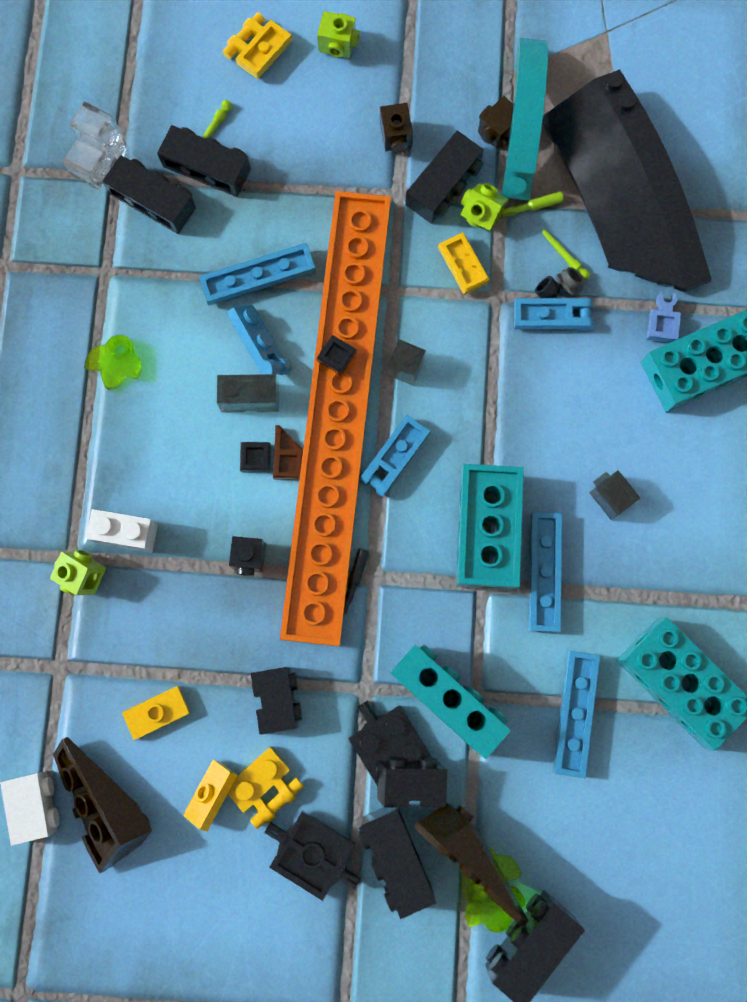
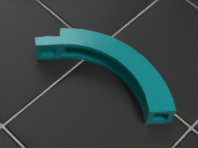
M519 38L515 63L516 79L512 123L502 195L507 198L530 200L545 103L548 67V44L546 40Z

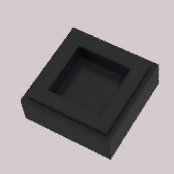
M332 335L317 356V361L342 376L356 355L357 349Z
M241 442L240 471L270 473V442Z

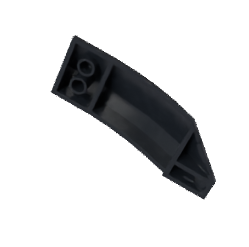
M619 69L593 79L543 115L542 125L576 185L608 262V268L617 271L620 268L634 272L636 277L657 283L659 280L674 285L673 289L682 292L710 283L712 279L694 218L675 169L653 123L621 70Z

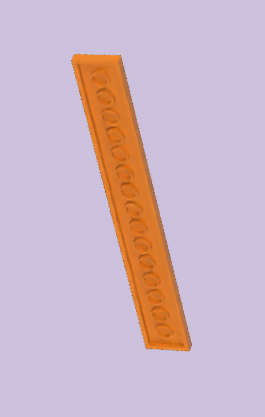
M335 191L280 640L338 647H340L391 196ZM332 335L357 349L356 355L342 376L317 361V356Z

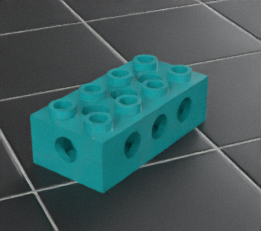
M747 310L654 349L644 357L641 364L665 412H669L747 377Z
M463 464L460 480L456 587L516 590L520 587L524 467ZM484 493H493L497 497L498 502L495 504L488 503L484 499ZM485 521L492 522L496 526V533H487L483 529L482 523ZM484 550L491 551L495 556V563H485L481 558V552Z
M668 617L656 619L616 660L704 749L716 751L747 719V695ZM662 653L667 658L665 668H662L659 663V657ZM684 676H686L689 680V687L687 690H684V688L682 687V679ZM707 699L711 702V709L708 713L704 706Z
M415 644L392 669L390 674L486 760L511 731L505 726L508 719L497 709L492 707L487 709L481 704L484 698L471 686H467L464 689L458 683L461 677L449 666L441 668L434 661L437 655L423 644L419 648ZM425 668L430 669L435 676L434 682L427 687L423 686L419 680L420 672ZM452 689L457 695V701L453 706L446 707L443 702V696L446 691ZM477 711L480 721L477 726L470 728L467 724V717L471 712Z

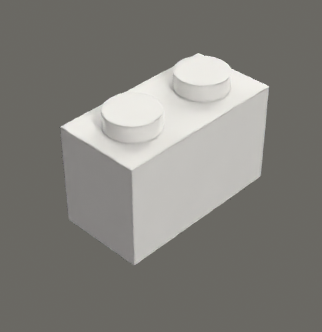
M92 509L85 539L97 544L152 553L158 524L147 518Z
M47 771L0 782L11 846L49 837L58 832L57 827L60 824V817L57 808L53 807L52 801L54 783L52 778L48 777Z

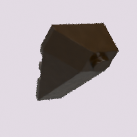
M66 737L60 741L53 756L64 788L68 792L72 791L75 808L72 811L75 819L81 817L87 834L82 836V839L100 874L141 846L152 832L148 817L142 813L138 804L74 742Z
M446 803V807L436 809L413 826L443 856H447L454 863L457 861L460 864V871L477 885L481 884L484 887L483 892L518 924L526 926L529 922L480 831L471 823L474 817L461 805L454 808L449 803Z

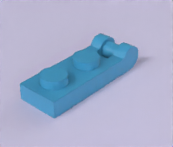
M515 298L514 330H593L594 319L591 318V311L594 309L593 299ZM573 310L580 312V317H573Z
M253 305L233 307L227 315L262 376L268 378L274 377L277 374H289L292 369L291 361L281 355L273 337L269 334Z
M406 415L364 471L359 481L366 486L368 484L376 489L375 493L383 498L429 436L430 430L409 415ZM379 468L388 473L384 480L375 475Z

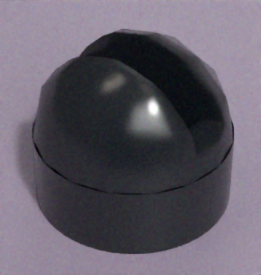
M547 276L536 286L535 293L540 298H557V295L560 293V287L552 276Z

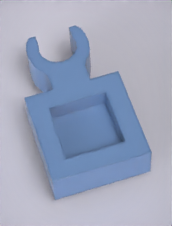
M661 291L656 298L658 309H652L649 314L647 340L670 343L679 338L681 313L673 312V307L678 300L677 293H673L671 302L667 303L663 300L664 291Z

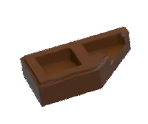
M275 425L273 479L300 480L303 449L280 425Z

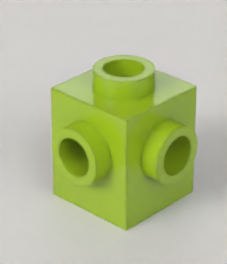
M323 11L317 33L318 51L330 54L333 57L350 58L353 47H358L360 30H356V17L345 13L337 14Z
M479 183L472 190L468 189L461 201L464 208L460 215L465 217L472 226L483 227L490 231L498 223L509 198L499 194L496 187L487 183Z
M76 549L75 552H61L55 561L50 579L59 584L60 590L65 593L93 595L98 589L106 567L92 559L93 555L87 551Z

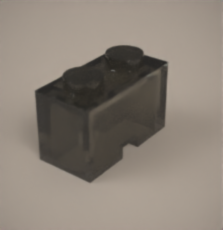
M276 374L217 375V405L221 412H279V382Z

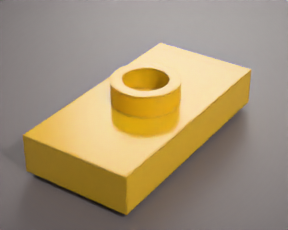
M464 232L438 244V249L463 295L489 283L490 279Z
M176 686L123 711L122 714L133 740H137L191 714V711L180 686Z
M212 760L183 816L198 829L208 832L237 774L221 762Z

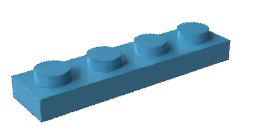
M306 242L201 275L199 279L207 304L210 306L315 273L316 269Z
M531 513L529 631L561 632L562 513Z
M568 651L553 766L554 774L586 779L600 655Z

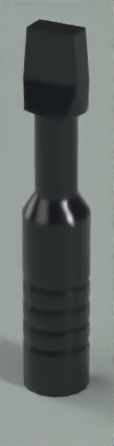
M358 548L349 577L350 585L345 598L344 614H347L352 603L356 587L361 582L364 567L369 556V551Z

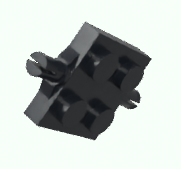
M368 700L363 703L365 708L362 704L357 707L367 723L364 724L360 731L349 737L348 740L377 787L379 761H389V757H404L408 761H419L420 757H432L400 705L381 715H376Z
M303 810L295 824L287 831L272 822L269 823L264 834L280 842L277 855L269 868L322 901L331 886L338 882V880H341L354 890L356 889L361 877L346 869L347 858L355 846V842Z

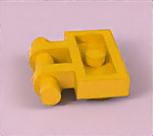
M259 12L243 23V29L237 35L230 37L227 41L228 45L222 51L227 59H231L235 54H239L236 57L237 65L257 80L292 42V35L271 19L263 27L262 24L265 18ZM251 36L254 37L249 44L245 43Z
M269 747L236 777L228 792L229 797L243 813L252 805L255 806L258 813L250 819V822L256 829H259L265 822L270 823L276 817L275 813L287 802L289 804L297 798L296 794L304 787L297 777L289 784L283 780L282 777L291 769L272 747ZM274 785L279 793L267 804L261 796Z

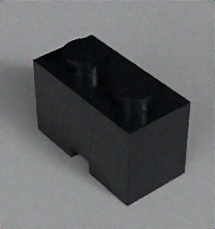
M282 667L251 673L254 697H260L262 709L256 710L259 735L297 729L299 727L298 721H303L300 702L295 703L293 691L298 690L296 672L290 673V667Z
M389 757V761H379L377 799L384 808L409 807V801H420V807H446L448 769L434 757H420L419 761H408L404 757Z

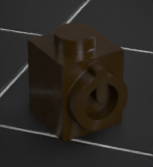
M505 96L493 106L488 105L479 116L478 133L485 143L493 145L497 150L502 145L509 146L513 103Z
M408 103L380 106V126L385 152H401L407 148H412L413 130Z

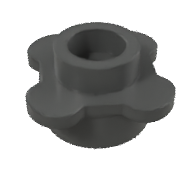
M568 267L562 270V274L558 273L556 275L559 287L564 292L576 296L578 294L577 291L583 290L585 279L575 268Z

